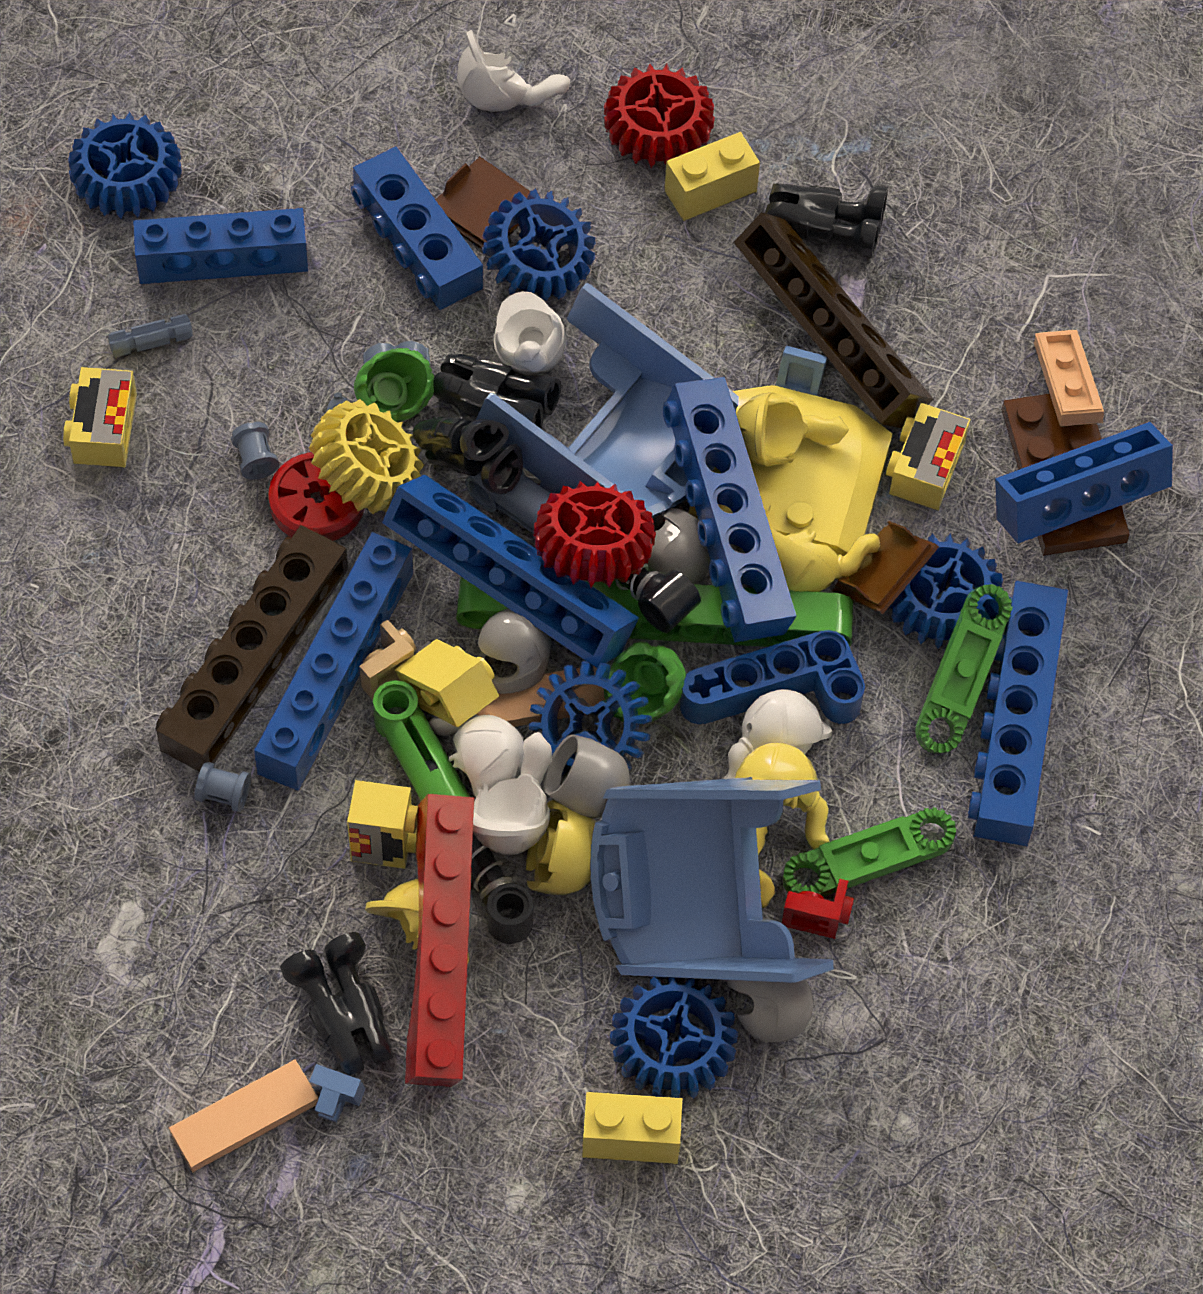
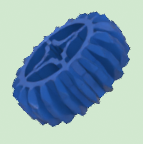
M130 112L125 119H118L112 113L110 121L106 123L96 118L95 129L83 127L82 138L74 139L73 151L69 153V176L71 183L75 186L79 199H85L90 209L99 206L104 216L112 210H116V214L120 219H122L126 211H133L138 218L142 208L146 207L154 212L156 201L167 203L169 192L176 191L178 178H181L180 149L175 144L171 131L165 132L160 121L150 124L146 114L139 120H134ZM143 151L153 156L157 162L149 160L148 155L143 154ZM94 169L102 171V175L107 176L108 178L105 179L99 176L94 171Z
M536 188L530 191L527 198L519 191L517 194H514L512 202L506 199L502 201L498 211L491 213L488 219L489 226L485 227L482 235L483 239L487 241L482 247V254L490 257L486 263L487 270H499L495 278L496 284L507 280L511 283L508 289L509 294H514L519 288L524 290V292L537 293L544 301H548L551 293L559 300L566 294V289L571 292L575 291L580 285V280L587 278L590 272L589 265H592L595 260V253L591 249L596 244V237L587 235L591 229V222H579L582 209L578 208L570 211L567 208L569 205L568 197L558 203L554 201L553 191L547 192L545 198L542 199ZM519 224L521 229L519 236L521 239L518 240L515 246L510 247L508 230L514 225ZM567 244L570 260L567 265L560 268L557 263L559 258L557 252H559L562 246Z
M933 533L928 537L927 541L937 544L939 548L888 608L893 609L891 615L893 623L904 622V635L914 631L918 632L920 645L927 640V637L935 639L934 643L937 649L943 645L944 640H950L968 594L974 590L972 589L973 586L977 588L993 584L1002 587L1003 584L1002 573L995 572L997 567L995 559L984 560L985 551L983 546L971 550L969 549L970 542L968 538L962 541L961 544L954 543L951 533L946 536L945 542H939ZM961 575L964 576L966 579H968L972 584L966 582V581L961 577ZM951 582L950 587L945 592L948 583ZM944 590L941 598L938 599V595ZM990 595L980 597V600L977 602L978 613L982 615V618H986V620H993L999 611L997 601ZM916 597L923 600L927 604L928 608L921 604L916 599Z
M583 661L580 667V676L573 665H567L564 667L566 682L559 675L551 674L549 681L555 690L552 692L544 687L538 689L537 694L546 700L545 706L540 704L531 705L530 711L542 714L541 722L529 723V730H542L543 737L551 745L552 755L559 744L569 735L593 739L618 752L625 759L630 771L632 766L625 755L629 754L632 757L641 758L644 752L641 748L634 745L635 740L649 741L651 737L647 732L638 731L639 724L652 722L651 715H638L637 711L638 708L645 707L648 704V699L640 697L633 700L631 697L640 685L636 681H632L622 687L626 672L621 669L614 672L609 679L610 665L608 663H600L594 675L593 665L589 661ZM593 684L606 689L612 696L606 701L602 700L598 704L591 706L584 698H579L574 690ZM564 701L566 703L564 707L570 715V724L566 731L561 734L562 738L560 739L557 717ZM621 706L624 716V729L617 745L615 743L616 738L610 728V723ZM584 713L586 715L600 713L597 716L599 723H594L598 725L596 732H581L583 730L582 723L586 722L582 720ZM574 754L568 759L561 776L572 767L576 757Z
M654 976L649 982L650 991L637 984L633 988L634 999L624 997L620 1001V1009L623 1013H615L613 1015L612 1026L616 1029L610 1032V1044L617 1046L613 1050V1060L615 1063H624L621 1069V1074L624 1078L637 1075L635 1088L638 1091L651 1084L653 1085L652 1096L660 1097L662 1089L671 1090V1098H679L680 1090L686 1089L688 1095L694 1099L698 1096V1083L711 1091L715 1087L716 1080L714 1075L723 1078L728 1073L726 1062H732L735 1059L736 1049L732 1045L737 1043L738 1031L730 1028L734 1025L735 1021L733 1012H723L726 1006L724 997L721 996L710 1000L712 995L710 984L703 986L698 991L694 989V978H688L685 985H677L676 977H668V984L662 986L660 981ZM672 1009L670 1013L664 1016L651 1015L660 1010ZM689 1013L698 1017L706 1025L711 1037L703 1035L702 1029L693 1026L689 1022ZM680 1023L678 1041H673L671 1050L667 1052L669 1033H675L676 1026ZM636 1038L645 1040V1045L654 1048L659 1053L658 1062L649 1058L642 1051ZM691 1058L697 1060L688 1065L675 1066L681 1059Z

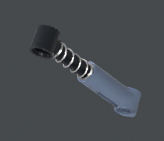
M523 470L515 488L506 494H495L488 491L482 484L481 472L476 476H469L465 480L468 492L481 507L489 512H495L498 509L533 534L534 523L537 522V512L540 510L541 504L546 503L550 492L525 476ZM644 564L640 574H630L626 583L614 579L619 589H629L631 591L632 597L638 600V606L643 616L651 625L664 633L670 632L701 603V597L695 585L685 575L676 570H670L667 574L657 571H648V564Z

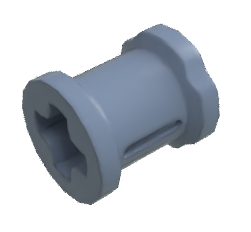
M245 423L232 432V444L239 449L242 459L240 470L242 476L247 479L265 478L272 475L279 467L278 457L271 453L268 443L269 429L265 423Z
M206 762L203 764L198 775L194 795L195 800L203 802L206 799L231 805L233 811L241 812L249 794L251 773L243 771L238 775L216 769L214 763Z

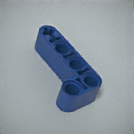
M824 630L688 672L682 688L680 710L686 720L700 725L747 712V709L757 698L775 690H792L802 695L814 691L825 717L834 723L846 724L855 720L860 714L865 683L844 636L836 631ZM829 655L836 660L827 662L821 660L818 656ZM785 667L791 669L794 673L782 674L776 669ZM738 680H745L750 682L752 685L749 687H740L736 685L734 682ZM843 692L849 694L852 698L843 700L834 694Z

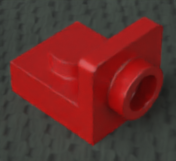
M839 879L834 902L825 900L820 894L811 891H801L799 893L788 891L782 924L787 928L835 939L839 923L848 925L854 898L846 896L849 881Z

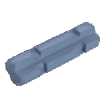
M186 314L170 317L171 322L165 323V320L162 319L130 327L131 332L128 333L125 332V329L111 332L108 334L111 352L113 356L119 357L131 354L130 349L136 348V351L139 352L170 344L169 339L175 338L176 342L190 339L193 336L190 319Z

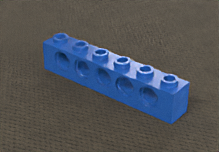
M725 377L676 383L667 401L663 404V417L668 428L672 427L676 441L674 445L676 462L685 471L688 503L692 507L695 506L699 519L697 526L699 541L703 547L707 546L711 560L709 564L710 579L715 587H719L723 601L721 604L723 623L727 628H731L734 642L783 635L787 632L797 615ZM695 426L703 427L709 434L700 432ZM707 465L716 467L721 473L712 472ZM718 505L727 506L733 513L724 512ZM730 544L739 546L745 554L734 551ZM742 584L751 586L757 594L747 592L742 587Z
M422 475L398 486L382 521L384 525L514 613L525 617L535 627L584 660L589 661L596 668L600 663H607L622 653L639 619L638 616L593 586L591 588L583 580H579L573 585L569 575L557 578L554 568L544 567V561L541 556L537 555L536 548L428 476Z
M371 532L254 750L257 775L299 791L360 676L359 666L372 653L381 636L380 624L390 619L413 576L412 547Z
M1015 581L1012 596L1009 597L1012 601L1011 607H1013L1010 613L1011 616L1006 624L1005 635H1002V640L994 657V661H1000L999 674L991 673L986 699L994 700L993 713H984L980 734L981 739L988 740L986 753L978 752L974 778L981 779L982 783L980 793L972 792L967 819L976 820L973 837L1028 846L1034 826L1068 596L1067 589ZM1030 630L1037 636H1026L1021 631ZM1014 669H1025L1029 671L1031 675L1025 676L1018 674ZM1017 707L1026 714L1017 715L1010 712L1008 708ZM1002 747H1013L1020 754H1008L1002 750ZM999 786L1008 787L1014 794L1004 795L995 788Z

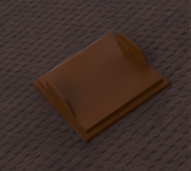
M479 156L470 166L465 163L446 182L444 192L435 200L459 233L482 249L484 243L487 242L483 239L482 235L485 227L489 226L488 219L491 213L498 211L500 203L505 199L512 202L514 194H517L519 191L527 198L530 190ZM519 224L514 225L508 230V237L519 227Z
M887 521L888 525L877 535L880 539L879 551L868 554L858 571L849 577L838 579L835 588L832 590L834 593L846 595L853 602L881 614H884L939 548L937 544L914 536L906 527L891 521Z

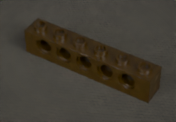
M761 212L733 242L881 424L903 429L907 416L915 418L921 403L929 405L934 400L786 220Z
M300 525L292 538L286 537L282 541L276 554V561L269 571L263 570L259 574L253 585V594L246 604H239L235 608L229 620V628L222 638H215L211 642L205 654V662L197 673H190L185 679L180 690V698L173 708L167 707L161 713L155 728L161 752L199 772L204 763L211 762L215 764L348 571L347 549L302 525ZM295 576L306 577V579L300 582L289 580ZM274 609L283 611L281 614L276 616H270L265 614L266 612ZM249 643H255L260 645L259 647L253 650H244L241 648ZM227 677L235 679L233 683L228 685L217 683L220 679ZM200 712H208L212 714L210 717L204 720H197L192 718L194 715Z

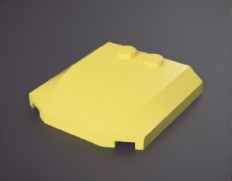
M775 385L733 391L739 396L736 414L739 408L752 397L761 393L774 392L794 398L796 402L793 403L798 405L802 416L815 415L830 420L840 416L848 426V433L838 444L821 445L809 438H802L796 453L788 457L794 459L791 463L787 462L768 467L758 465L750 460L769 526L784 536L798 534L803 530H807L808 535H810L812 531H815L816 537L812 543L827 545L837 555L845 556L853 543L866 533L893 434L855 405ZM716 467L712 471L715 473H721ZM718 505L724 512L733 513L727 506ZM690 506L689 514L698 519L695 506Z

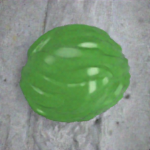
M396 348L374 355L359 370L354 382L356 399H361L366 406L375 402L380 412L384 413L390 410L391 418L397 423L417 415L428 404L434 392V375L429 361L418 351L409 350L408 348Z
M638 642L631 645L614 659L610 668L609 679L618 669L624 670L626 677L621 686L624 687L626 684L636 681L640 687L631 695L632 699L640 697L648 699V704L645 707L637 709L638 715H651L652 721L676 706L682 695L686 672L679 657L673 650L665 646L658 645L655 647L647 642ZM604 689V698L606 701L610 696H612V694L606 689ZM620 706L618 708L619 711L613 717L618 718L621 722H624V716Z

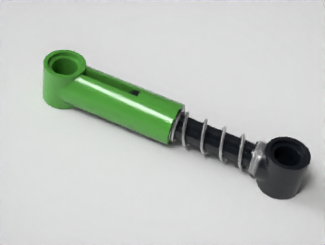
M397 680L385 682L378 687L373 698L376 730L389 742L420 800L422 801L427 794L470 797L419 707L416 690L410 684ZM393 707H401L406 710L401 714H390L387 712V710ZM473 833L471 875L475 878V889L481 893V904L487 913L489 932L496 940L502 943H519L529 936L533 928L534 902L532 896L525 887L514 883L510 877L503 874L500 868L502 861H496L490 851L491 849L483 845ZM510 908L516 909L521 915L517 918L507 919L499 913Z

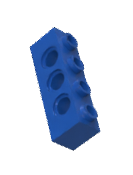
M396 146L353 167L354 185L351 186V193L360 209L366 208L369 211L377 233L382 239L387 237L392 243L394 254L399 264L404 269L409 267L413 272L416 285L424 298L428 299L431 297L438 309L442 310L483 289V264Z
M303 208L133 220L135 258L140 284L308 272Z
M1151 422L995 478L997 520L1019 544L1172 487L1173 445Z

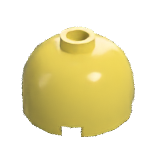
M551 800L547 802L551 811L547 830L540 840L528 849L526 870L532 871L535 869V881H527V885L533 891L551 895H567L581 890L591 881V844L596 820L582 816L557 801Z

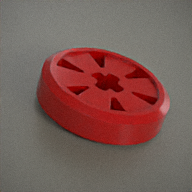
M312 452L291 458L275 472L269 486L270 512L276 525L291 538L300 525L332 541L340 539L351 532L361 520L364 509L357 511L352 501L343 504L342 495L337 491L329 492L331 485L328 481L318 479L321 469L311 464L314 458ZM319 492L324 501L315 503L310 494Z

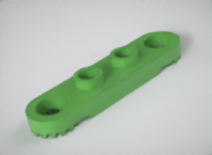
M990 584L977 587L968 594L915 728L918 743L930 753L941 754L949 752L956 748L962 740L964 730L972 716L1013 608L1011 607L1012 601L1007 591H1004L1000 586ZM984 595L992 596L998 603L999 611L993 620H986V618H982V615L978 613L977 602ZM935 718L945 720L950 728V736L943 744H938L929 737L928 726Z
M935 807L933 809L924 808V811H919L907 817L902 816L822 844L819 848L811 851L798 853L797 856H792L785 865L783 873L784 888L787 893L788 891L796 893L811 891L825 897L836 893L839 879L848 880L847 888L940 856L946 853L953 845L956 835L955 821L943 809L940 811ZM934 823L944 830L945 837L941 838V840H936V842L934 840L929 842V839H924L919 829L925 824ZM810 868L818 874L819 880L814 886L810 885V887H807V885H804L802 887V884H797V880H794L793 874L798 869Z

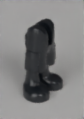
M773 184L769 196L770 203L767 205L765 213L786 220L798 236L804 240L826 246L831 244L832 240L839 241L853 247L859 255L873 258L883 223L888 187L874 186L864 201L847 202L842 201V193L840 189ZM839 219L855 225L837 223V220Z
M448 354L440 367L441 372L435 375L433 381V396L459 407L467 415L471 414L477 418L486 397L490 393H494L540 429L543 426V414L549 416L554 412L560 398L562 386L560 379L551 375H539L536 377L517 376L509 365L482 359V361H479L477 358L466 356L465 354ZM512 393L521 396L524 399H518L509 396Z
M439 416L421 421L415 425L413 438L421 449L426 450L425 456L431 464L450 468L455 472L469 476H476L481 472L483 486L495 494H506L512 491L520 480L523 469L522 450L518 444L505 443L509 436V430L506 425L489 419H479L472 422L464 420V418H444Z
M358 932L345 933L334 938L325 946L323 951V957L339 984L342 996L338 997L332 994L325 977L323 964L315 950H304L293 954L280 966L284 979L291 985L305 990L313 1000L314 1005L309 1012V1016L318 1035L325 1044H329L341 1068L349 1076L364 1070L359 1048L353 1040V1035L362 1034L365 1040L364 1044L376 1065L393 1058L391 1044L383 1023V1007L380 1004L376 990L368 984L360 983L358 963L365 953L366 944Z

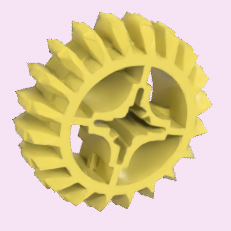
M361 399L354 403L346 400L342 404L335 406L332 410H328L321 417V421L315 426L311 434L313 439L309 450L314 454L311 464L321 469L318 479L327 480L331 485L329 492L337 491L342 495L343 504L352 501L357 511L367 508L372 514L382 510L387 512L398 486L421 476L420 471L424 464L418 459L421 449L411 443L413 434H408L402 429L403 422L397 423L391 418L390 410L384 413L380 412L375 402L366 406Z

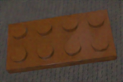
M1050 393L1003 401L1001 410L1018 470L1102 439L1097 423L1060 426ZM1118 506L1037 537L1042 555L1046 556L1127 543L1130 532L1122 506Z

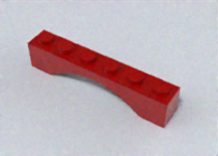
M427 794L418 804L416 858L419 884L418 948L414 994L407 1034L405 1084L452 1087L463 1080L474 797Z

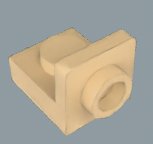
M389 620L380 624L381 643L385 649L373 651L365 658L363 664L359 666L361 686L372 700L378 687L385 682L401 681L395 669L414 656L416 651L415 643L410 635L402 628L397 630Z

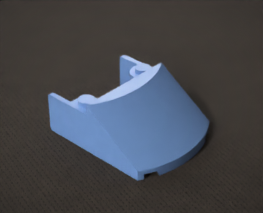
M585 283L577 295L567 320L599 344L590 358L589 368L596 380L614 393L569 447H566L552 435L544 432L494 393H490L486 397L476 420L489 419L506 425L509 430V436L505 443L518 444L522 450L523 468L541 480L540 486L550 493L559 494L563 485L575 489L579 481L586 486H594L599 481L600 486L610 488L616 484L618 492L623 493L632 490L634 500H644L646 511L652 512L653 518L672 507H676L687 499V478L684 468L679 467L675 459L674 445L676 441L672 427L668 428L665 424L663 404L667 401L676 383L712 379L714 377L592 285ZM729 389L736 412L739 405V396ZM695 426L700 432L709 434L703 427ZM707 465L711 471L715 469L714 466Z
M752 777L620 786L607 789L603 796V799L608 800L602 819L599 822H595L592 836L590 860L591 886L596 917L603 940H611L612 946L621 964L615 965L621 975L795 983L834 970L832 959L795 958L791 933L781 922L763 920L756 828L773 825L780 819L783 813V800L821 790L820 780H753Z

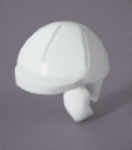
M473 31L466 32L469 46L463 51L459 60L457 80L462 94L473 106L490 112L509 110L518 104L532 107L540 105L554 95L565 94L569 89V77L560 74L551 75L533 87L530 84H526L514 70L511 71L506 66L511 61L510 56L504 59V53L493 54L483 52Z
M532 292L514 293L501 304L494 334V347L502 364L511 366L516 374L539 376L552 370L562 358L566 347L564 325L560 317L548 307L545 301Z
M781 689L764 694L757 698L747 709L742 723V738L728 752L729 770L723 779L735 778L736 772L744 758L757 747L770 743H785L796 747L806 754L813 743L829 738L832 734V729L822 721L817 708L801 693Z
M476 714L458 728L436 716L429 721L436 735L447 737L456 733L453 741L457 753L451 755L449 761L454 760L453 767L459 768L467 774L475 797H477L479 790L482 789L483 783L487 784L489 791L498 782L507 779H518V776L521 775L524 759V741L518 730L508 721L494 715L479 716Z
M534 733L524 740V759L521 775L518 776V779L500 781L489 791L487 784L483 783L482 789L477 794L474 802L473 833L483 845L496 853L515 855L524 852L535 845L547 830L550 820V809L547 805V796L540 785L546 770L552 762L551 745L541 733Z

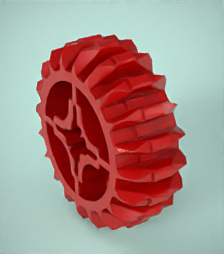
M666 63L662 70H655L649 64L646 72H641L634 67L631 77L620 76L618 85L611 86L608 99H606L604 104V115H606L604 117V127L606 132L609 133L611 145H619L621 156L633 153L632 158L635 164L642 159H647L652 169L656 161H663L666 165V161L698 149L701 145H707L710 139V132L714 128V103L712 98H709L707 86H699L697 75L685 78L686 73L683 67L676 72H671Z
M579 481L575 489L563 485L559 494H549L546 503L541 504L540 510L537 512V522L534 523L533 536L535 537L537 555L542 557L545 568H554L557 578L569 575L573 585L579 580L588 581L592 588L595 582H603L610 587L614 579L626 583L630 574L639 575L641 568L644 564H648L649 558L652 556L656 532L654 531L652 512L646 511L644 500H634L632 490L620 493L616 484L610 488L600 486L599 481L594 486H586Z

